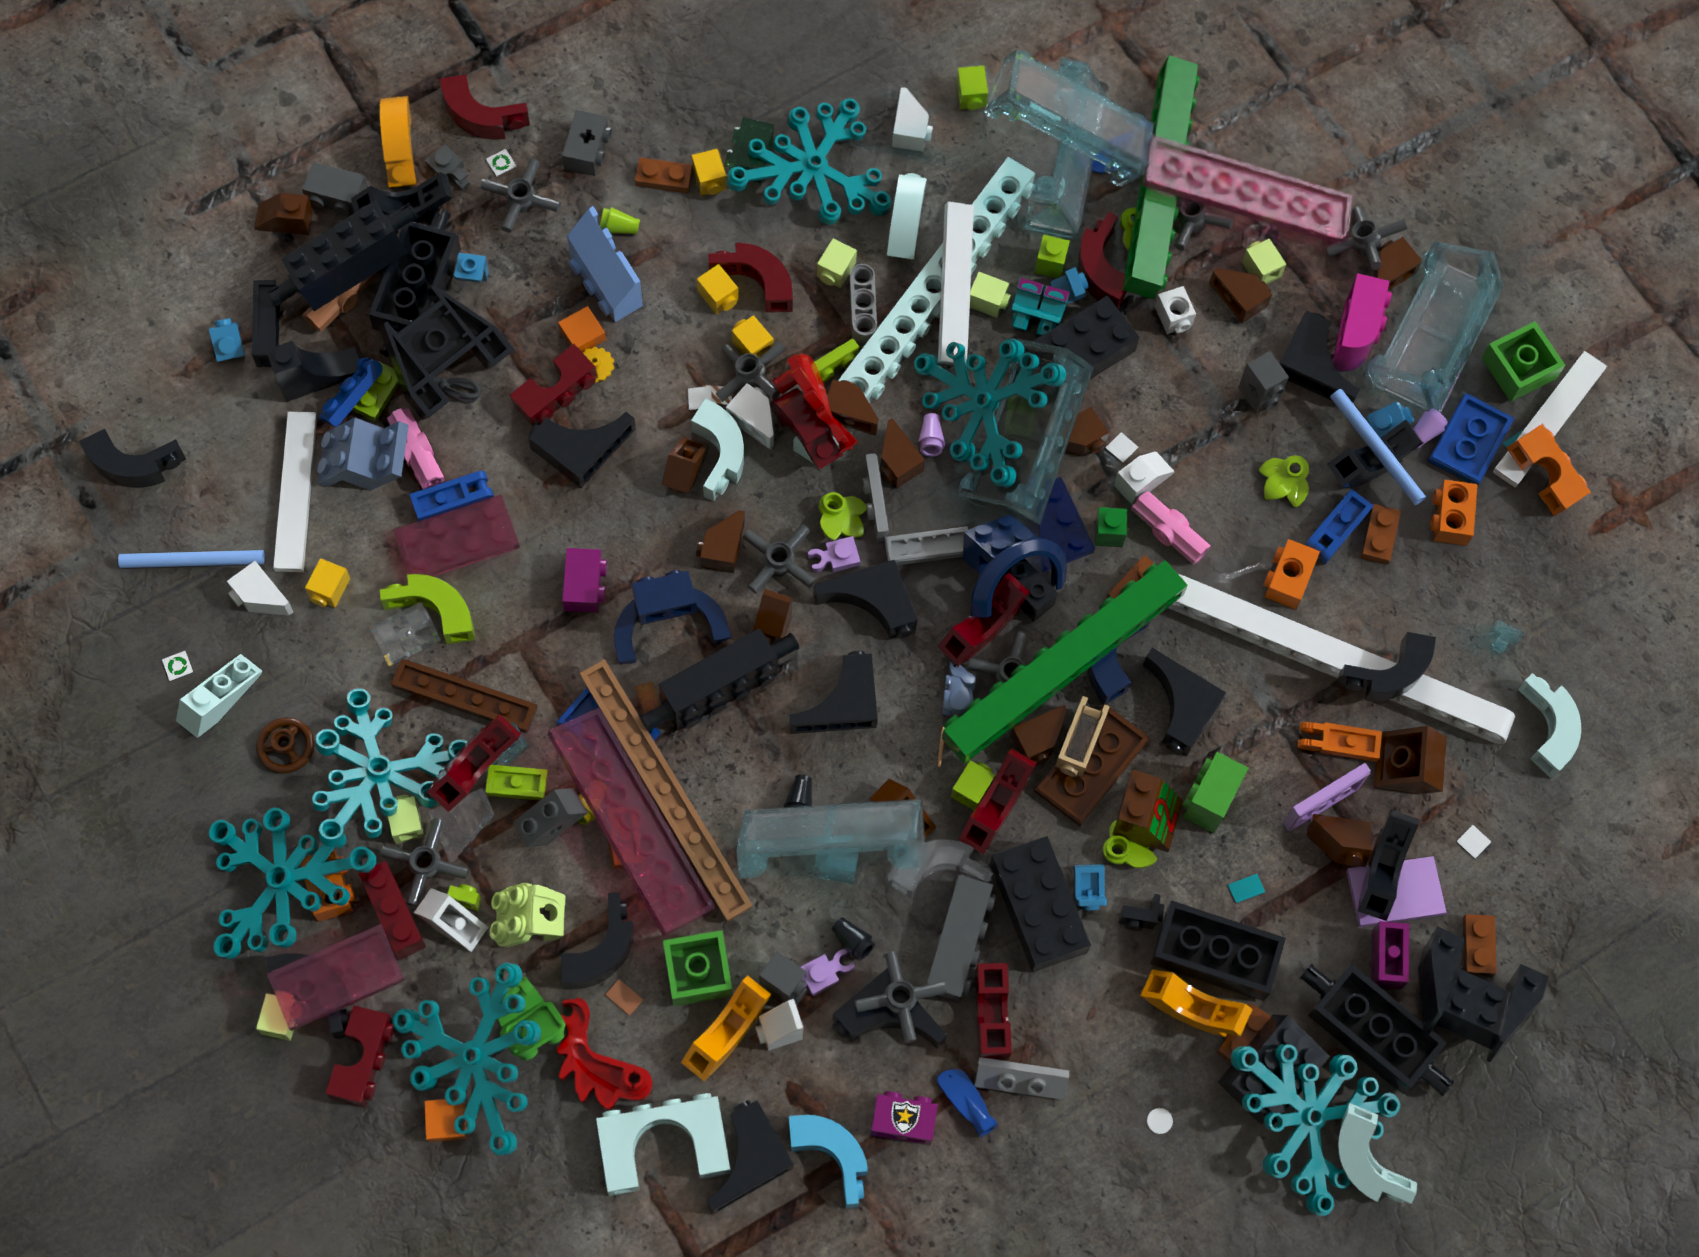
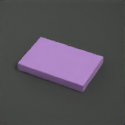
M1364 763L1300 802L1291 809L1283 825L1291 832L1310 820L1313 814H1320L1359 790L1370 775L1371 770Z
M1434 856L1404 860L1397 886V897L1385 922H1401L1445 915L1447 912ZM1368 866L1348 868L1346 870L1358 928L1373 926L1379 921H1384L1358 912L1360 894Z

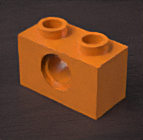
M1290 539L1287 540L1284 548L1279 546L1272 561L1277 563L1275 571L1269 570L1263 584L1264 587L1268 588L1264 597L1296 610L1303 597L1320 551ZM1283 570L1293 571L1295 577L1287 576Z

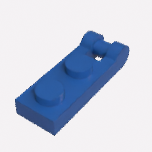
M367 357L360 358L357 362V371L352 377H348L342 382L341 390L334 398L329 399L324 404L323 412L318 417L326 424L337 427L381 375L383 370L381 363Z
M474 472L409 494L419 523L478 503L482 504L492 501L494 494L492 489L487 486L488 478L486 472ZM475 486L477 491L469 493L468 487Z
M1351 489L1309 538L1305 546L1320 551L1318 555L1320 557L1319 560L1326 565L1368 515L1374 505ZM1322 538L1331 543L1328 548L1319 543Z

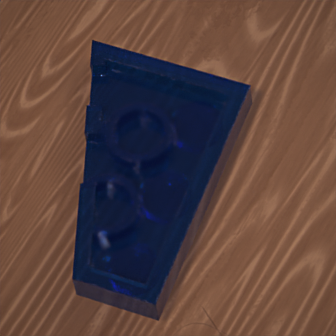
M1062 477L1036 485L1035 499L1040 538L1049 539L1058 544L1066 556L1067 563L1094 553L1095 547ZM1042 556V571L1045 572L1051 569V564L1047 557Z

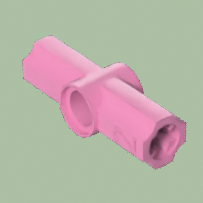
M400 408L393 411L387 417L389 425L398 421L409 425L404 460L408 466H411L422 490L441 484L445 481L444 476L433 457L434 453L424 432L421 433L412 412H410L409 408Z
M1149 491L1143 493L1131 508L1141 520L1152 528L1153 535L1159 542L1165 546L1171 545L1193 565L1209 550L1211 545L1189 527V522L1182 513L1175 509H1168Z

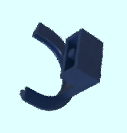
M1011 514L964 531L963 560L975 571L981 573L975 583L971 596V616L984 618L991 616L992 597L999 580L1014 564L1030 556L1039 555L1049 559L1051 564V585H1056V590L1062 589L1066 582L1067 561L1062 548L1049 539L1038 538Z
M680 570L668 572L665 576L658 578L643 577L637 580L636 583H632L634 600L620 614L614 631V643L619 664L636 663L632 645V633L638 619L640 625L697 613L698 610L710 626L714 645L731 638L728 623L721 607L710 596L692 587L689 571L682 572Z

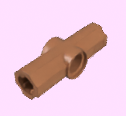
M377 273L318 310L313 311L309 307L302 314L304 320L314 330L322 332L341 312L347 313L355 306L359 294L377 277Z

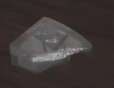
M484 788L469 793L450 812L442 806L427 811L431 822L433 818L444 821L439 840L450 863L458 858L468 844L473 841L481 829L495 815Z

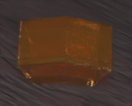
M653 682L635 686L643 714L660 706Z

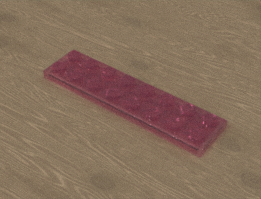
M1152 135L1149 139L1143 186L1333 243L1348 241L1352 195Z
M601 709L592 710L549 730L547 733L549 739L662 935L665 936L712 912L716 908Z

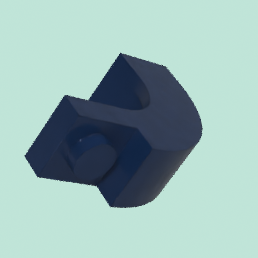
M1150 622L1143 626L1141 629H1139L1132 636L1149 627ZM1119 646L1088 669L1090 683L1102 704H1108L1128 692L1131 684L1117 660L1116 651Z

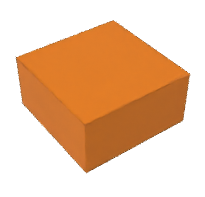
M588 306L558 322L559 330L570 346L575 344L583 353L585 349H591L606 340L605 331Z
M445 1099L425 1101L426 1140L428 1142L467 1139V1134H459L454 1128L456 1118L464 1115L465 1102L461 1105H450ZM466 1120L462 1122L464 1130H466Z

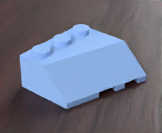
M592 206L567 235L570 253L568 263L574 274H580L584 279L583 284L587 292L591 296L595 294L598 298V305L605 316L610 315L614 322H617L643 306L641 284L621 251L615 252L616 246L607 228L602 230L598 225V213L594 206Z

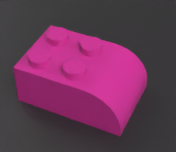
M1357 273L1346 297L1332 363L1337 371H1351L1358 368L1366 360L1372 345H1377L1380 333H1383L1387 316H1384L1385 309H1388L1392 292H1388L1390 281Z

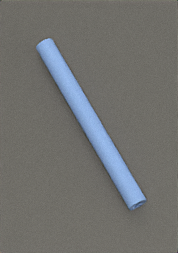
M1342 389L1334 392L1330 398L1412 503L1417 505L1426 498L1424 493Z
M264 550L119 554L118 556L119 568L250 565L254 561L257 564H264L265 562Z

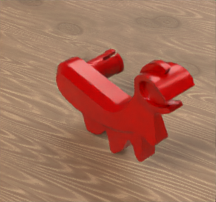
M802 353L798 356L796 354L787 359L791 369L773 379L776 388L783 395L798 384L804 392V398L816 411L818 418L830 426L833 436L839 443V454L841 455L848 449L852 450L858 441L831 414L826 390L817 365L809 355Z
M579 997L563 1001V1007H572L573 1013L570 1016L561 1015L569 1031L568 1036L557 1049L558 1055L567 1056L561 1067L559 1078L565 1080L571 1073L575 1072V1089L581 1103H584L589 1094L595 1090L597 1100L607 1111H610L619 1099L634 1102L646 1099L653 1088L652 1078L648 1071L642 1067L591 1051L587 1041V1031L590 1022L588 1004Z

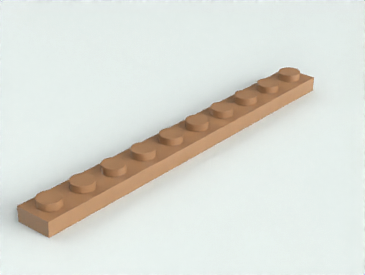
M604 659L579 673L726 922L728 923L752 909V903L606 660Z

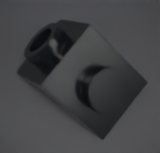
M1154 894L1150 910L1123 905L1119 913L1118 924H1123L1126 929L1133 931H1142L1143 928L1153 930L1157 921L1162 922L1164 904H1160L1161 895Z

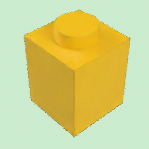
M718 149L693 154V172L700 195H715L722 190H726V173Z
M719 264L697 278L698 293L716 315L723 310L728 311L736 305L739 300L738 287Z
M754 315L747 320L742 319L737 322L732 330V343L742 355L752 353L759 358L774 346L773 337Z
M320 558L305 587L310 601L321 607L329 605L336 608L350 581V576L346 568Z

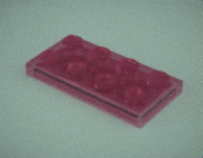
M502 494L393 530L408 575L423 574L434 577L520 548Z
M381 924L267 973L290 1031L405 981Z

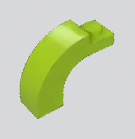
M410 574L407 575V586L392 584L387 586L386 589H380V598L384 610L409 606H425L434 610L442 619L443 635L446 644L475 640L473 622L464 599L456 589L445 581L429 575Z

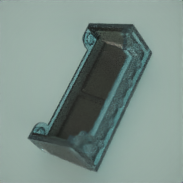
M1011 338L1023 344L1024 353H1032L1039 358V365L1033 370L1031 376L1040 373L1046 364L1055 363L1065 368L1066 379L1058 387L1042 384L1032 388L1047 395V404L1040 409L1031 407L1028 400L1018 394L1001 400L995 417L998 433L1009 441L1018 442L1022 446V454L1017 459L1007 458L1003 454L1005 465L1012 466L1016 472L1014 484L1004 488L996 486L992 482L990 474L994 466L991 456L989 467L985 471H977L976 474L968 473L961 480L957 496L971 504L1002 514H1011L1015 518L1040 525L1094 367L1065 347ZM1031 357L1027 360L1028 366L1031 364ZM1019 361L1015 363L1010 362L1008 368L1012 371L1007 385L1015 382L1021 369ZM1052 370L1049 373V378L1052 376ZM1039 395L1035 399L1036 404L1040 401ZM1014 446L1011 447V450H1010L1011 455H1012V454L1014 453V451H1015V447H1014ZM1002 471L1000 472L999 479L1002 478Z

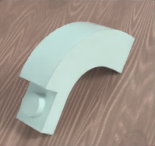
M899 174L887 256L914 259L927 178H921L918 174Z
M705 398L691 423L692 432L713 443L720 454L716 466L703 485L704 497L714 502L718 494L722 495L725 492L729 480L736 484L738 483L744 466V445L741 431L733 417L721 406Z
M1532 673L1517 690L1533 703L1546 718L1548 737L1545 744L1530 760L1552 779L1569 762L1577 750L1581 737V720L1574 700L1563 686L1553 692L1544 679L1536 677Z
M1349 1103L1342 1120L1339 1135V1155L1347 1176L1363 1194L1377 1202L1383 1191L1394 1201L1400 1203L1406 1201L1412 1204L1417 1191V1182L1383 1168L1371 1154L1369 1142L1376 1128L1378 1115Z

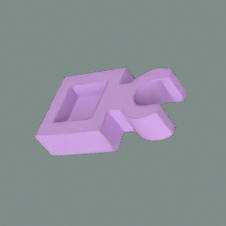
M853 536L827 542L826 551L812 549L808 552V559L819 558L821 560L820 563L812 565L813 573L823 571L828 565H831L833 572L860 566V558Z
M846 949L838 951L831 961H828L824 954L801 966L802 969L807 971L806 982L812 996L839 983L836 974H848L854 970V963L843 966L839 962L842 957L847 955Z

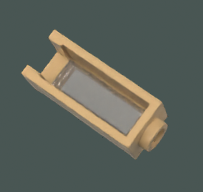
M1084 696L1081 699L1055 765L1060 768L1061 772L1073 777L1077 775L1083 777L1110 706L1104 705L1101 712L1086 706L1088 698Z

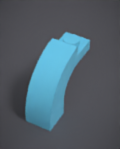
M815 1115L789 1116L791 1152L818 1150L830 1155L838 1163L842 1172L846 1209L857 1208L859 1199H864L863 1181L857 1180L856 1176H866L868 1173L865 1155L857 1140L844 1127L830 1119Z

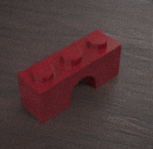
M575 344L571 345L553 360L556 372L561 376L556 385L544 388L537 385L530 378L510 394L513 406L532 427L537 423L541 424L546 418L550 420L554 412L561 407L568 406L574 400L575 395L582 390L589 389L598 378L596 367Z
M384 861L375 865L369 872L358 873L398 960L426 948L387 862Z
M1008 963L977 964L975 980L978 1054L981 1058L1009 1060L1012 1054L1011 1023L1008 1021Z
M353 1006L344 1035L348 1040L362 1044L364 1053L362 1059L353 1066L334 1065L325 1093L330 1099L364 1108L366 1107L367 1100L372 1101L377 1085L373 1081L376 1072L382 1070L386 1058L383 1049L386 1041H391L395 1030L392 1024L393 1020L389 1014Z

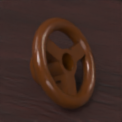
M289 717L279 718L268 723L259 733L256 742V752L260 762L269 770L277 773H291L301 769L312 757L315 747L314 736L310 728L302 721ZM289 726L288 729L282 728V729L276 730V731L271 735L270 742L265 743L267 737L269 736V734H270L272 731H274L275 729H277V728H279V727ZM299 730L306 740V748L301 757L294 750L295 736ZM289 741L287 746L280 747L281 742ZM276 751L286 754L292 763L287 765L277 764L269 759L266 752Z

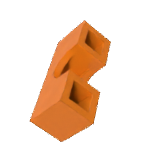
M1543 423L1506 447L1521 470L1533 464L1540 465L1546 469L1549 474V484L1538 494L1554 516L1591 493L1585 479L1577 473L1571 464L1569 456L1562 452L1555 442L1553 433L1546 429Z

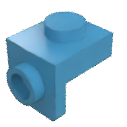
M458 253L454 273L456 280L477 283L482 282V280L487 281L489 269L486 256Z
M1076 267L1065 271V276L1051 281V287L1070 292L1067 304L1085 298L1086 292L1084 289L1089 288L1083 272L1078 274Z
M230 318L214 321L215 326L209 328V333L217 362L245 356L238 329V321L231 323Z
M1397 401L1367 415L1370 426L1380 438L1404 420H1408L1410 424L1414 422L1410 409L1408 407L1404 408Z
M1103 864L1074 865V901L1077 906H1082L1083 910H1098L1099 906L1107 905L1105 897V867Z

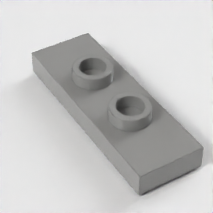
M875 453L866 454V478H862L864 495L869 494L870 503L866 504L868 520H873L876 542H884V537H888L889 528L878 459Z
M968 526L884 537L887 561L895 559L896 565H905L963 557L964 531L968 530Z
M979 1057L975 1087L1065 1100L1069 1070Z

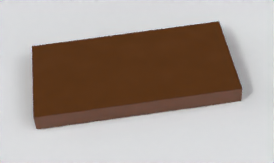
M1105 703L1099 709V711L1102 712L1104 705H1106ZM1109 708L1083 777L1079 775L1075 777L1066 775L1060 771L1059 767L1054 765L1037 785L1034 792L1080 827L1149 742L1150 737L1112 708ZM1089 722L1072 742L1067 757L1081 762L1095 724Z

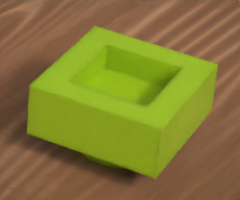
M460 884L459 887L450 885L447 895L451 896L464 908L478 912L482 902L475 888L465 884Z

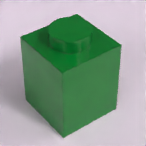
M1099 507L1095 518L1094 546L1123 547L1127 535V509Z

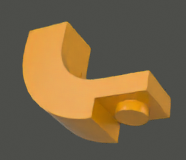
M408 96L382 98L380 100L382 147L389 187L416 185L410 132L412 122Z
M1152 969L1140 995L1150 1004L1171 1017L1199 1030L1226 1037L1227 1034L1241 1036L1252 1011V1008L1245 1003L1223 1000L1207 995L1188 985L1174 973Z
M749 976L745 977L721 1014L693 1042L681 1063L703 1081L707 1080L750 1031L763 1012V1007L771 994Z

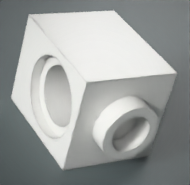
M1184 286L1158 294L1154 307L1166 333L1169 334L1175 331L1176 333H1182L1187 331L1193 325L1196 312ZM1171 310H1177L1181 315L1173 314Z

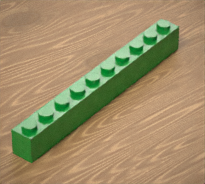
M1168 55L1159 69L1122 288L1124 291L1154 299L1160 290H1164L1168 280V275H1165V269L1168 267L1172 255L1168 250L1175 236V230L1172 229V225L1179 211V208L1176 207V201L1179 199L1182 191V185L1179 182L1186 167V163L1183 162V157L1186 155L1189 147V141L1186 138L1193 123V119H1190V113H1192L1196 104V98L1193 97V94L1200 80V77L1197 76L1198 64Z
M1166 560L1158 566L1155 563L1143 572L1142 575L1144 577L1137 582L1134 580L1128 582L1121 589L1122 593L1115 599L1112 596L1106 599L1099 606L1100 610L1093 616L1090 613L1085 615L1077 623L1078 627L1072 632L1066 630L1055 640V645L1049 649L1044 647L1039 650L1033 657L1034 661L1029 665L1025 666V664L1017 667L1011 673L1012 678L1005 683L1002 681L996 683L989 690L990 694L982 701L980 698H977L966 708L967 712L961 717L955 715L950 718L943 726L945 729L943 730L942 739L960 761L966 764L1184 596L1188 586Z

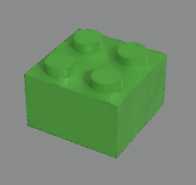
M1536 321L1490 343L1481 357L1510 402L1556 380L1565 367L1564 362Z
M1219 752L1215 754L1213 760L1207 758L1182 805L1187 809L1183 818L1215 833L1249 768Z
M722 930L663 940L673 1007L733 996Z

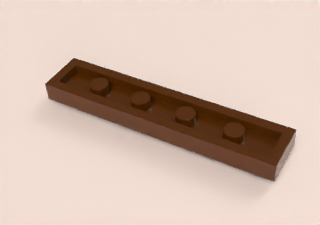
M403 658L391 682L392 688L488 721H492L501 714L513 727L526 734L538 709L535 703Z

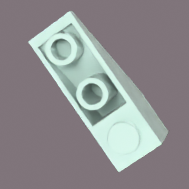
M242 654L238 655L180 699L176 721L195 737H200L220 721L262 674V670Z

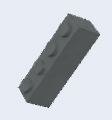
M962 875L958 876L927 985L944 982L946 994L937 995L936 997L959 1003L961 995H968L972 979L967 978L969 967H976L980 954L979 950H975L977 939H984L988 923L983 922L985 911L992 912L996 895L991 894L992 884Z

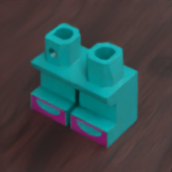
M1020 278L1012 307V313L1014 314L1012 328L1026 332L1029 320L1034 319L1040 321L1036 335L1042 336L1060 325L1070 292L1046 285L1042 303L1038 310L1044 284Z

